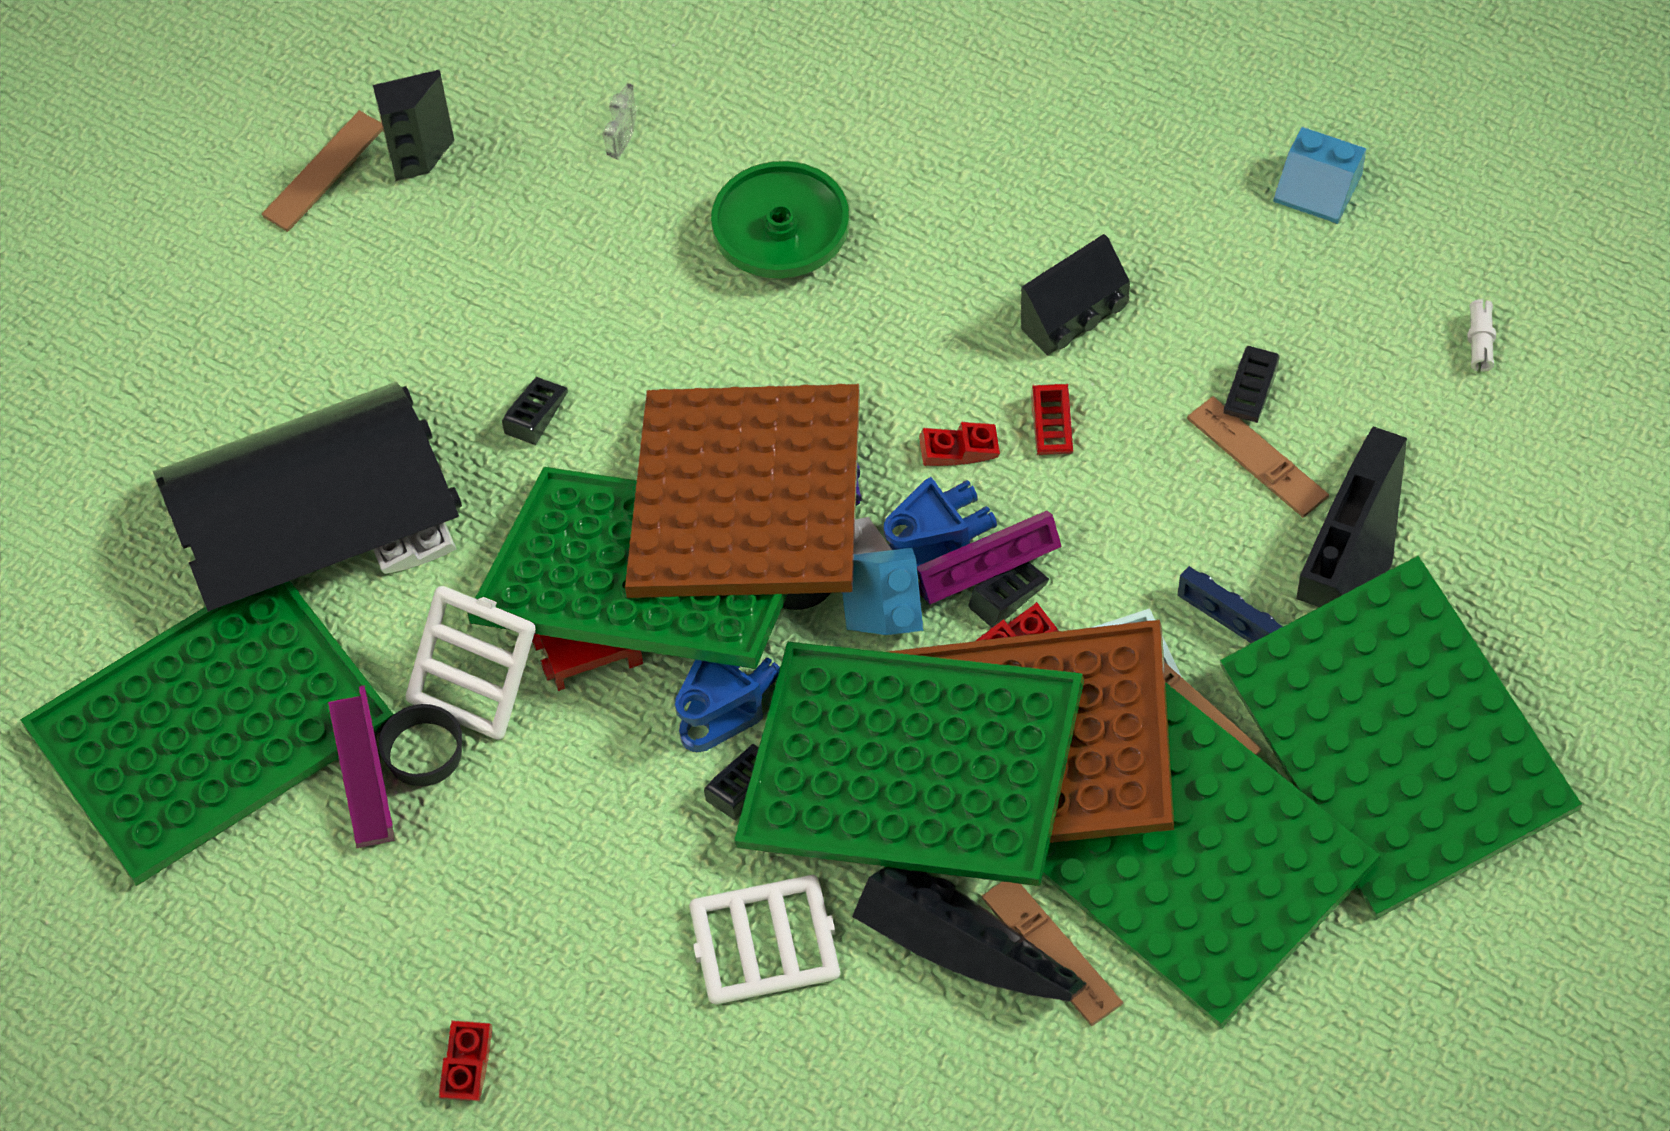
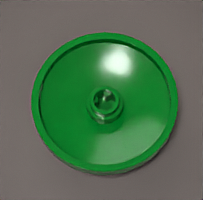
M773 161L758 164L732 177L717 194L711 212L713 237L722 255L734 266L747 273L776 279L801 276L828 263L844 245L850 225L848 201L838 183L818 168L793 161Z

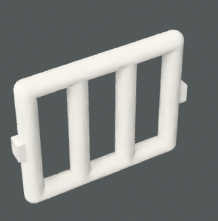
M439 586L434 592L407 688L406 700L413 705L431 704L444 708L456 718L459 725L500 740L505 736L536 630L535 625L531 621L496 608L497 602L485 597L477 600L448 587ZM446 605H452L519 633L513 653L441 624ZM437 638L508 667L504 686L500 687L433 659L432 655ZM427 673L499 702L493 722L423 693Z
M808 875L695 898L690 902L689 908L697 943L693 944L697 963L701 962L708 999L712 1004L717 1005L829 982L839 978L840 968L832 935H835V927L832 915L827 916L817 876ZM806 892L823 966L800 971L783 896ZM768 900L784 975L761 979L745 904ZM730 908L745 983L722 987L707 912Z

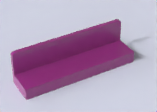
M1046 510L917 566L920 596L929 604L935 603L1062 547L1053 515Z
M359 686L360 696L328 702L356 848L395 841L365 686Z

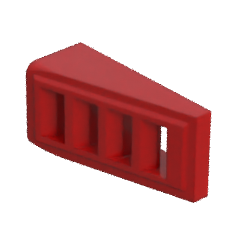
M1068 384L1032 385L1031 404L1037 455L1073 454ZM1060 402V406L1041 407V403ZM1061 414V418L1042 419V415ZM1062 426L1063 431H1043V427ZM1064 438V444L1044 445V439Z

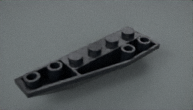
M1374 426L1371 428L1334 499L1299 578L1297 600L1321 607L1391 570L1406 452V437Z
M890 867L882 868L868 878L852 915L856 920L916 955L950 971L992 986L1027 995L1070 1002L1085 989L1087 984L1077 977L1072 970L1059 964L971 898L956 890L952 882L944 878H935L927 872Z

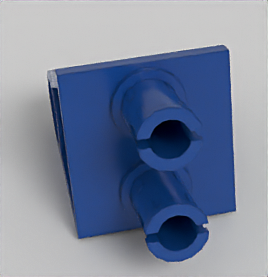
M930 477L924 480L886 518L884 522V535L886 540L890 542L889 546L892 550L912 548L916 557V564L920 566L970 544L971 539L990 529L996 528L997 521L993 512H990V508L987 506L963 519L961 518L957 510L978 500L973 485L968 488L971 485L968 480L963 481V483L948 491L942 492L933 478ZM896 526H907L898 536L892 533Z
M764 658L762 663L748 676L739 670V666L695 660L675 701L677 716L682 720L679 727L682 745L692 752H704L759 723L763 719L762 694L777 680L780 667L775 662L769 666L772 660ZM691 701L687 711H685L684 707ZM704 725L709 729V732L703 738L693 740L688 736V731L692 726Z

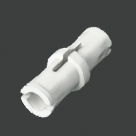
M1483 299L1470 303L1471 328L1467 333V339L1471 343V368L1478 371L1479 362H1481V372L1489 371L1494 367L1493 342L1496 339V330L1492 327L1493 304L1486 300L1485 309H1483Z

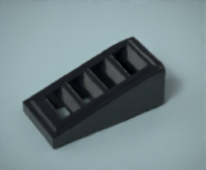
M1246 346L1223 414L1258 423L1278 372L1279 354ZM1238 398L1256 404L1255 406H1252L1249 404L1238 402L1236 400Z
M536 376L503 417L504 434L536 445L568 393V388ZM542 389L544 391L553 393V395H545L543 393H540L539 390ZM534 398L546 402L545 405L534 402ZM528 408H532V409L538 410L539 412H538V413H535V412L529 411ZM523 416L532 419L531 422L523 420Z
M1028 561L987 579L975 587L968 606L993 628L1003 619L1006 620L1048 583L1049 578ZM1017 574H1020L1023 578H1025V579H1026L1028 582H1030V583H1029V584L1024 583V582H1023L1019 577H1017L1016 575H1017Z
M754 744L750 745L704 788L705 800L735 821L742 813L751 779L742 771L745 768L751 772L753 771L754 764L751 761L754 757L756 758L759 749ZM738 778L747 785L743 788L734 780ZM730 788L737 794L733 797L725 790Z

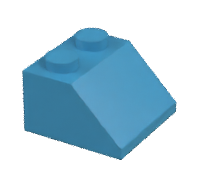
M1301 127L1288 153L1273 202L1338 224L1362 177L1366 148Z
M905 548L854 554L852 592H842L846 629L881 635L923 631L917 564L913 549Z

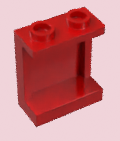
M534 634L532 640L535 650L542 649L545 658L541 659L540 662L546 680L554 679L558 691L565 689V678L624 658L629 669L643 664L642 653L639 650Z

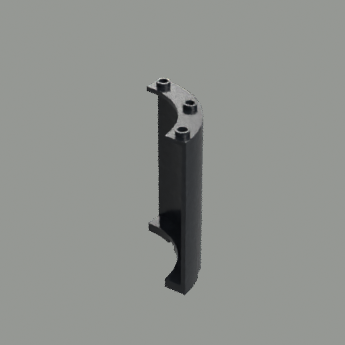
M393 382L152 471L183 549L191 547L195 560L189 562L207 611L459 517L457 508L462 507L461 500L456 488H448L428 441L433 439L430 427L425 418L418 419L412 407L414 404L407 386L401 387L397 382Z

